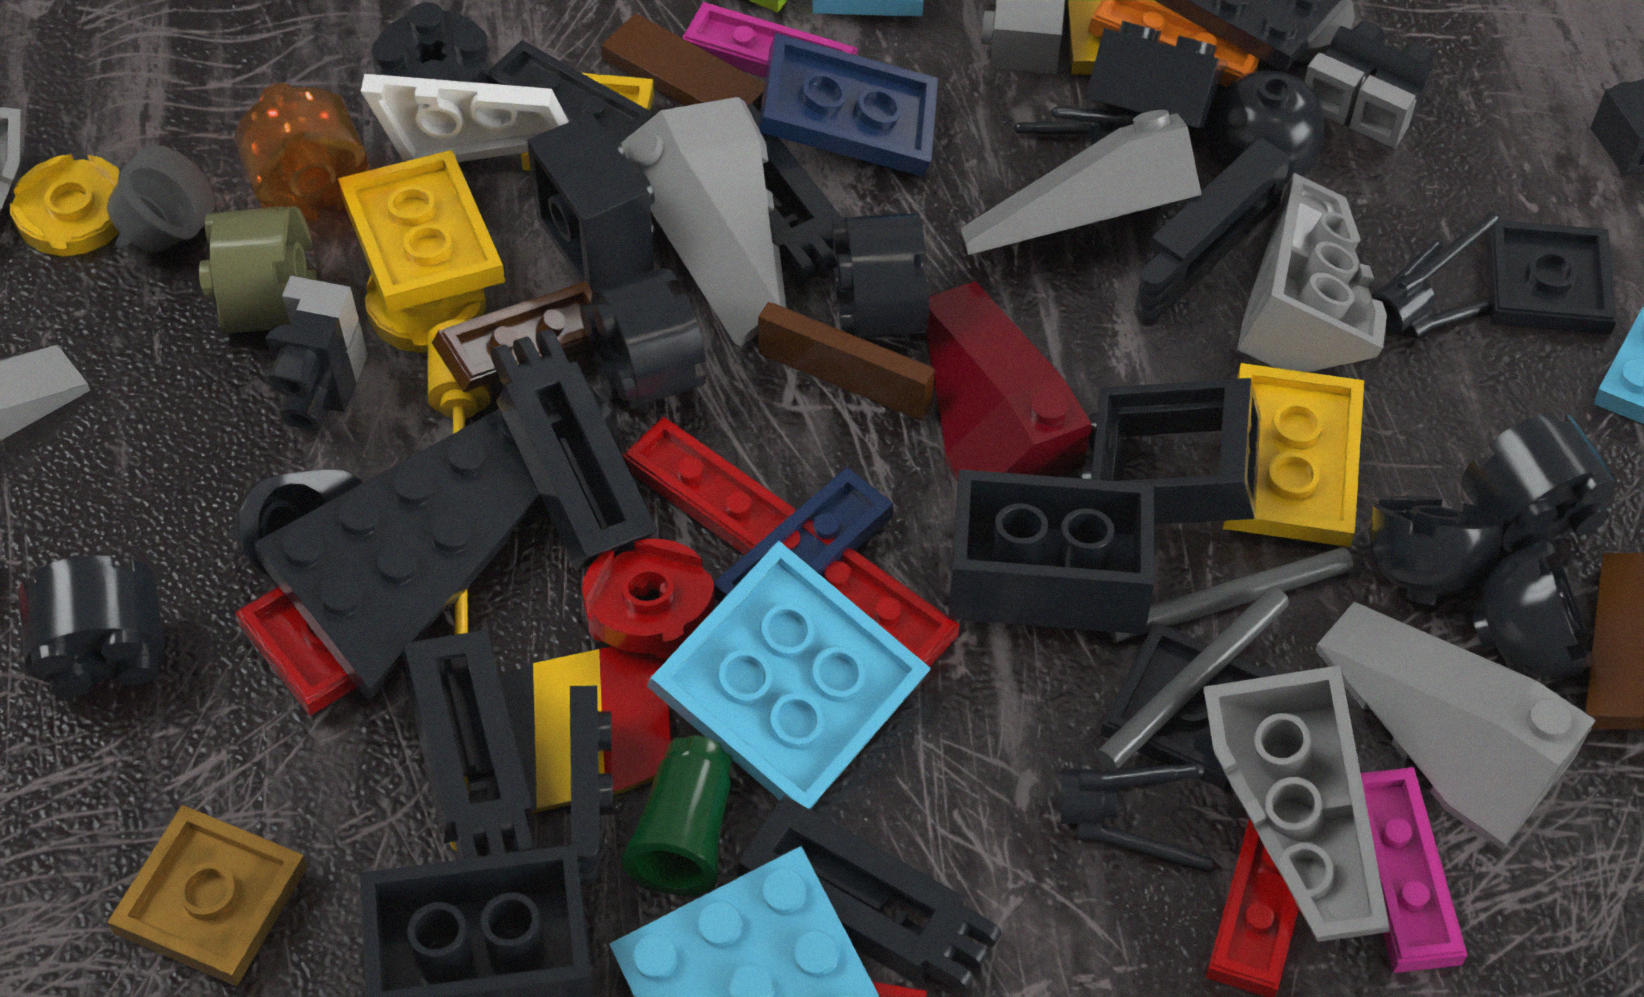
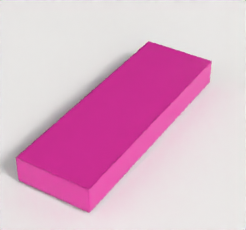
M705 2L700 6L682 37L739 70L764 78L766 76L769 48L775 33L857 55L858 50L854 46Z
M1414 767L1360 773L1390 932H1384L1383 936L1393 973L1463 965L1467 952Z

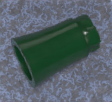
M693 735L688 738H674L668 744L665 757L658 764L652 789L638 826L621 858L625 872L639 884L657 892L678 896L701 895L715 887L718 877L719 841L724 809L731 786L729 773L732 763V756L722 749L719 742L708 737Z

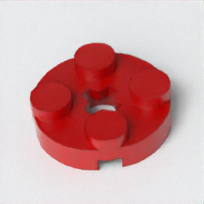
M642 539L633 541L634 550L623 552L617 556L614 555V549L603 553L591 564L582 584L590 635L595 640L605 642L624 651L653 653L659 658L668 659L714 610V582L711 573L709 575L703 569L702 558L691 548L665 539ZM650 589L658 590L660 593V598L651 601H642L634 597L646 596Z

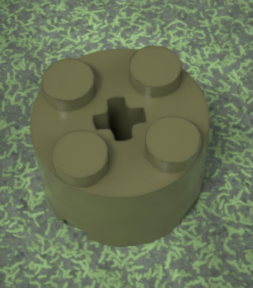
M279 206L208 213L205 218V232L210 246V260H202L200 262L199 279L204 296L216 298L218 322L222 333L268 331L278 326L290 325L282 297L290 275L317 280L316 270H307L304 251L313 250L308 225L301 210L295 206Z

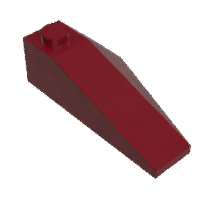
M976 281L930 296L928 330H925L929 361L933 369H935V400L937 412L940 414L945 462L957 483L959 469L1058 477L1084 467L1092 423L1061 374Z

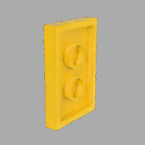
M452 150L338 178L342 200L387 314L505 282L501 259Z
M1241 363L1237 379L1251 378L1261 414L1255 519L1223 521V529L1350 547L1355 534L1364 380Z

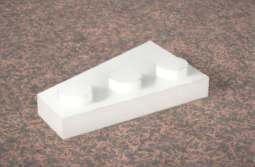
M364 74L361 93L404 162L448 150L453 151L457 162L528 152V139L569 122L552 89L374 74Z

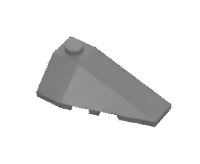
M1154 110L1137 115L1133 118V125L1117 129L960 228L968 255L1202 195L1188 126L1178 113L1169 115L1167 110Z

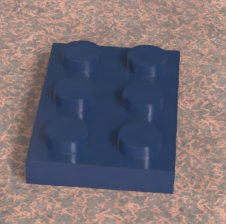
M775 33L769 48L758 128L764 134L924 177L932 157L938 78Z

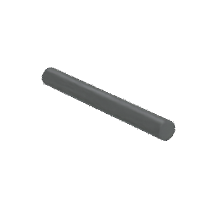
M1341 547L1150 605L1145 634L1150 632L1154 622L1170 627L1255 601L1270 587H1277L1285 592L1353 570L1352 557L1347 548ZM1109 632L1113 643L1144 635Z
M1270 587L1096 751V756L1100 763L1110 771H1116L1289 606V600L1285 593L1277 587Z

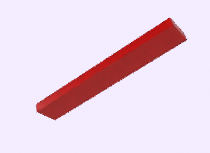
M664 416L622 455L629 472L744 555L796 511L791 505ZM808 520L802 525L804 530L827 546L836 539L834 537L831 539L819 538L814 533L812 520ZM799 531L794 532L783 542L787 548L794 549L799 545ZM848 548L842 554V561H834L825 569L823 577L929 667L958 637L960 624L953 619H948L946 614L852 548Z

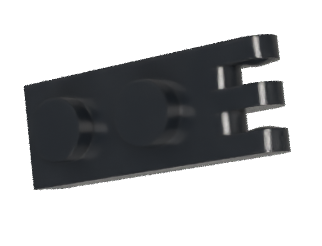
M570 686L571 845L576 844L582 885H590L599 877V815L613 814L612 773H599L598 752H612L611 711H598L597 686Z

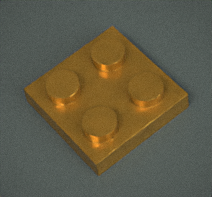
M181 805L108 920V924L113 934L237 987L304 875L308 865L304 855Z

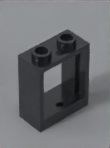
M1251 378L1100 388L1098 413L1089 415V420L1092 423L1089 444L1091 450L1094 451L1093 463L1084 465L1082 479L1154 484V524L1255 519L1261 414ZM1222 431L1219 475L1123 481L1128 436Z

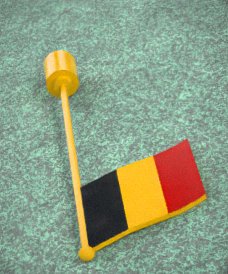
M467 320L445 321L434 326L428 333V402L433 409L453 419V434L466 427L467 418L474 416L489 405L490 383L463 393L431 342L439 330ZM467 589L454 603L455 635L468 633ZM611 646L532 663L499 676L532 804L531 815L571 805L570 686H597L598 711H611L612 752H598L599 773H612L613 795L622 794L654 780L658 764L664 759L667 746L671 742L669 706L651 691L647 685L654 673L666 662V658H659L653 653H634ZM494 771L464 776L467 792L469 783L486 781L488 801L500 799ZM449 842L452 849L457 852L455 842Z

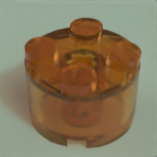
M276 83L268 86L261 92L260 101L242 117L234 136L235 147L255 197L260 202L262 208L279 206L298 207L306 221L319 219L320 216L317 210L334 203L339 211L345 205L341 197L338 178L370 170L366 151L344 99L340 95L315 87L293 88L287 83Z

